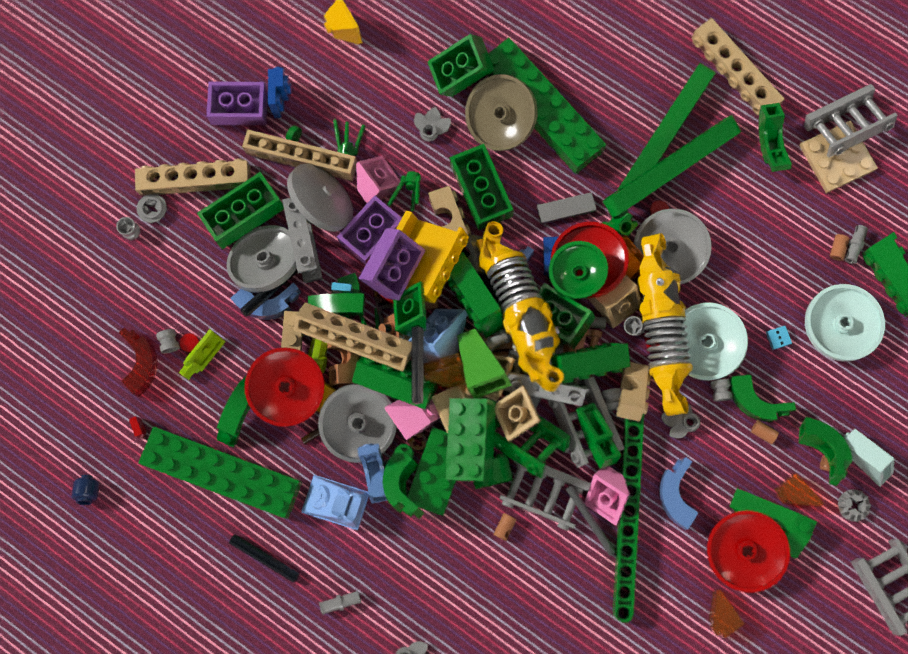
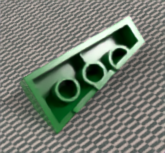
M893 232L865 250L862 255L864 256L865 263L873 269L876 279L884 285L887 295L896 303L897 310L906 317L908 316V263H906L903 257L905 254L903 247L898 248L895 242L897 236Z
M605 342L601 343V345L589 346V348L576 349V353L575 351H567L555 354L551 357V365L562 371L564 375L562 383L573 382V378H578L579 380L589 379L590 375L593 374L595 376L607 375V371H611V373L623 372V368L631 367L628 343Z

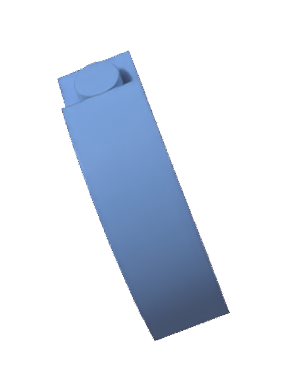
M293 282L280 295L266 300L249 316L262 320L284 316V311H291L287 304L295 302L299 298L301 291ZM240 289L230 299L241 309L254 295L251 292Z
M379 443L365 444L357 449L365 472L369 499L372 504L388 501L383 490L382 481L385 465Z
M687 457L681 460L678 459L672 467L674 472L669 469L664 471L659 486L660 501L665 513L676 525L684 530L689 529L698 515L697 511L689 507L682 500L679 493L680 481L692 463Z

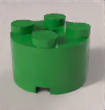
M502 453L495 455L496 458L493 457L492 482L473 481L475 489L490 487L513 480L507 455Z

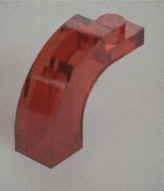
M124 327L119 334L134 349L136 362L132 371L121 382L133 395L140 397L150 387L156 376L158 366L157 354L149 339L143 335L140 337L133 329L129 331Z

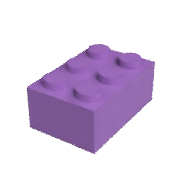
M208 82L206 117L211 125H266L268 90L265 83Z
M374 196L341 231L337 239L342 246L366 265L385 229H396L402 217L377 196Z
M386 228L359 279L383 297L399 301L426 250L401 230Z

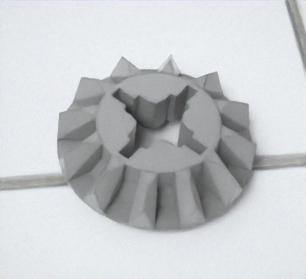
M148 194L139 200L137 214L143 221L149 223L159 222L162 217H165L167 207L165 200L161 196ZM147 205L151 207L155 205V208L158 212L152 211L151 213H149L150 210L148 209Z
M859 490L845 491L838 501L841 515L849 521L865 519L870 514L871 504L868 500L869 497ZM852 500L854 502L861 501L857 506L858 511L857 509H849L853 505Z

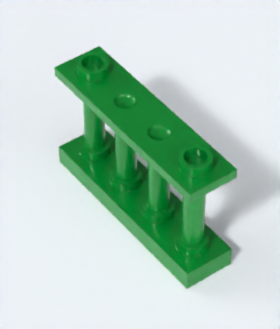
M539 416L541 421L530 428L534 433L520 448L511 443V441H508L506 436L502 437L495 432L494 447L525 467L531 474L537 475L540 478L544 476L545 465L543 463L556 448L565 452L569 448L571 438L569 434ZM498 417L495 419V431L501 425ZM540 438H544L550 444L535 459L527 452Z

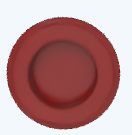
M657 200L650 207V215L669 209V206L666 202Z
M192 333L184 334L180 339V347L185 352L191 353L200 340Z

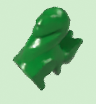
M628 210L613 217L609 222H602L612 227L620 235L627 236L638 226L636 221H631L633 216L628 213Z

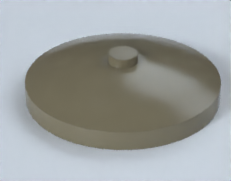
M493 75L485 78L474 87L467 100L465 109L467 127L472 137L479 144H485L488 149L505 151L520 146L533 132L537 120V104L531 89L520 79L509 75Z

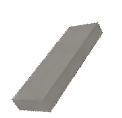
M591 192L537 205V210L542 225L596 212V206Z

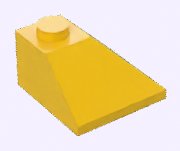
M336 0L324 15L326 31L328 34L332 33L335 39L361 44L359 26L344 1Z

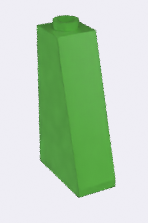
M475 328L457 335L467 388L474 399L512 386L507 374Z

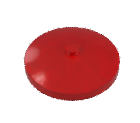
M582 222L569 227L557 238L552 248L551 259L560 247L574 241L589 242L597 246L605 255L608 263L607 279L597 293L587 298L606 295L623 281L629 265L628 249L621 235L612 227L599 222ZM578 271L576 275L582 276L583 271Z
M275 348L260 355L250 366L245 379V395L250 408L260 419L275 426L286 427L304 422L319 408L324 395V378L320 367L308 354L294 348Z
M741 510L726 515L713 527L707 541V557L712 571L721 582L734 590L753 593L772 587L783 577L789 565L790 546L784 531L772 518L760 512Z

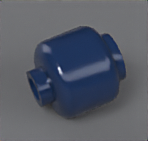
M82 475L81 478L73 482L71 496L77 504L91 505L92 502L98 499L99 482L93 479V476Z

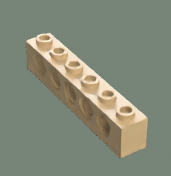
M712 18L694 31L691 38L694 45L704 52L707 60L714 63L718 72L728 79L731 87L738 90L741 98L752 106L755 114L759 115L761 105L782 104L784 98ZM720 54L726 55L727 58H723ZM733 67L738 68L739 71H734ZM744 81H749L751 85H747ZM756 94L762 95L764 99L758 98Z
M247 130L242 145L247 155L294 167L301 164H312L329 172L334 177L353 181L356 171L357 160L355 156L252 130Z
M234 159L229 162L217 160L215 163L200 161L197 164L190 165L188 163H179L177 166L162 164L160 167L142 166L135 169V190L140 196H145L148 194L159 195L234 189L251 178L250 165L247 160ZM229 171H234L232 176H226ZM216 172L214 177L208 178L210 173ZM192 174H197L194 179H190ZM178 175L176 180L171 181L173 176ZM160 176L157 182H153L155 177Z
M306 302L296 314L294 331L400 371H404L411 358L412 342Z

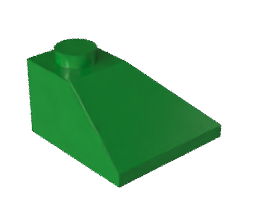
M420 281L404 290L399 301L393 300L395 331L412 337L413 327L420 326L426 331L423 282Z

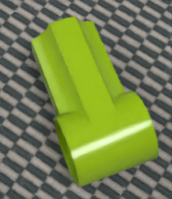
M312 337L308 355L315 360L322 374H324L327 366V343Z

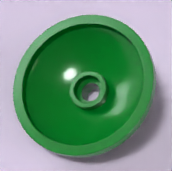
M574 241L567 243L554 253L550 261V280L555 289L568 298L583 299L590 297L603 287L607 279L608 263L606 257L597 246L589 242ZM578 271H583L582 276H577L576 274Z

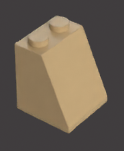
M626 275L619 286L610 293L600 297L588 298L602 317H606V322L612 329L636 312L642 303L638 286Z

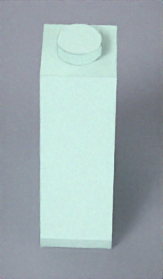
M856 429L851 433H846L843 438L850 447L852 460L881 487L894 473V458Z

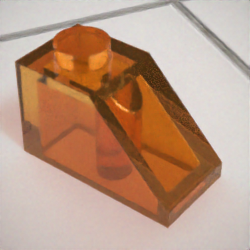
M459 353L424 363L423 375L428 381L447 388L466 383Z
M797 473L788 476L774 489L777 492V498L787 505L819 507L824 504Z
M715 589L712 594L709 621L712 624L710 628L716 636L720 635V637L726 638L742 627L744 622L720 589Z

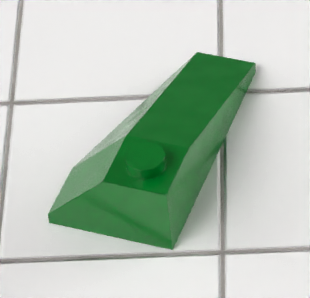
M738 488L729 505L735 512L751 510L772 518L787 536L790 546V557L797 559L809 542L817 521Z

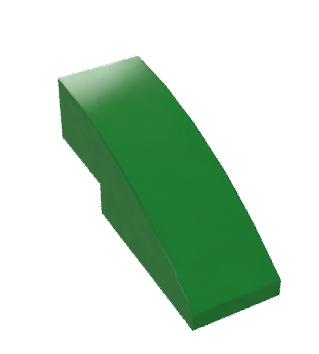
M364 293L308 296V304L346 317V315L364 316L365 295Z
M591 403L577 408L576 411L584 437L599 468L602 469L617 463L621 453L611 439L614 434L596 405Z

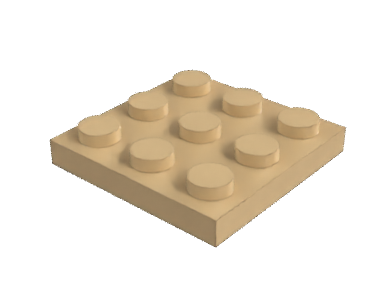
M851 120L846 122L853 133L857 132ZM838 126L829 130L837 141L846 137ZM822 134L799 145L825 193L831 192L878 169L863 142L846 149L838 156L834 155L830 158L827 157L830 144Z

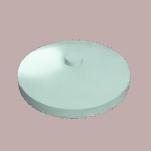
M838 284L822 290L811 300L805 314V329L812 345L826 357L837 361H855L869 355L878 347L885 331V318L877 300L866 290L854 285Z
M700 303L685 310L686 321L683 324L687 326L684 331L688 333L685 338L689 340L686 345L690 349L686 353L691 355L688 360L693 364V370L688 375L699 380L711 381L724 378L733 373L743 362L748 348V335L741 319L731 309L716 303ZM677 341L675 344L682 343L683 341ZM676 348V351L684 350L681 348Z

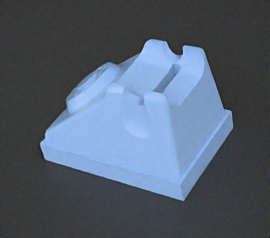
M435 309L426 319L424 367L440 368L447 373L450 370V362L456 363L459 350L457 335L463 333L466 317L468 316L465 309Z
M313 475L301 513L358 530L369 494L368 491Z

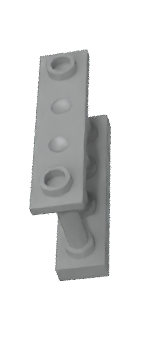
M872 84L806 115L805 129L807 131L814 128L818 129L830 144L827 152L828 158L834 155L838 156L846 149L883 131H889L895 126L898 115L895 112L886 117L873 102L875 88ZM866 105L879 121L870 125L857 110V107ZM850 113L863 129L853 133L840 116ZM830 120L834 121L846 137L837 141L824 123Z
M291 198L283 199L297 271L302 273L304 283L322 280L323 276L311 222L299 212Z
M509 349L507 357L514 358L515 361L511 369L513 372L508 373L512 386L504 388L505 391L514 392L521 386H525L530 396L578 406L583 405L587 388L578 386L581 385L582 380L573 378V382H570V384L561 383L556 391L548 392L536 381L531 382L528 375L520 374L528 373L518 365V352ZM549 377L550 381L556 382L555 379Z
M594 376L584 380L580 386L587 388L585 395L587 403H594L614 434L611 438L619 452L624 450L622 441ZM548 399V404L553 409L561 430L571 436L569 450L572 461L576 464L577 468L589 463L587 457L592 456L589 448L583 450L579 439L584 437L583 431L579 430L576 432L571 422L578 419L577 411L568 413L564 402Z
M514 461L513 463L517 464V471L507 497L501 495L499 500L503 501L502 505L512 509L513 506H517L558 523L557 527L566 531L569 528L574 529L575 524L570 523V519L576 504L571 497L562 519L552 516V510L560 489L564 484L573 485L580 495L583 491L587 492L591 483L545 465L544 476L540 478L536 475L526 503L523 504L515 501L514 498L524 472H527V469ZM547 476L554 479V485L544 511L533 508V504L541 483Z
M890 539L888 542L892 548L869 561L864 558H856L851 561V564L892 634L901 636L907 633L904 626L908 622V612L901 616L897 615L894 607L895 604L908 597V587L891 597H886L882 589H884L883 586L908 574L907 547L902 541ZM896 555L902 566L880 579L875 578L872 573L873 568Z

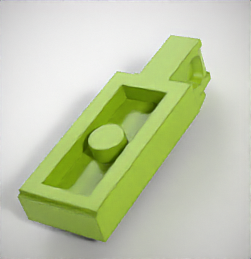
M209 329L187 356L183 363L184 366L179 373L189 380L194 373L197 374L199 371H203L224 345L225 340Z

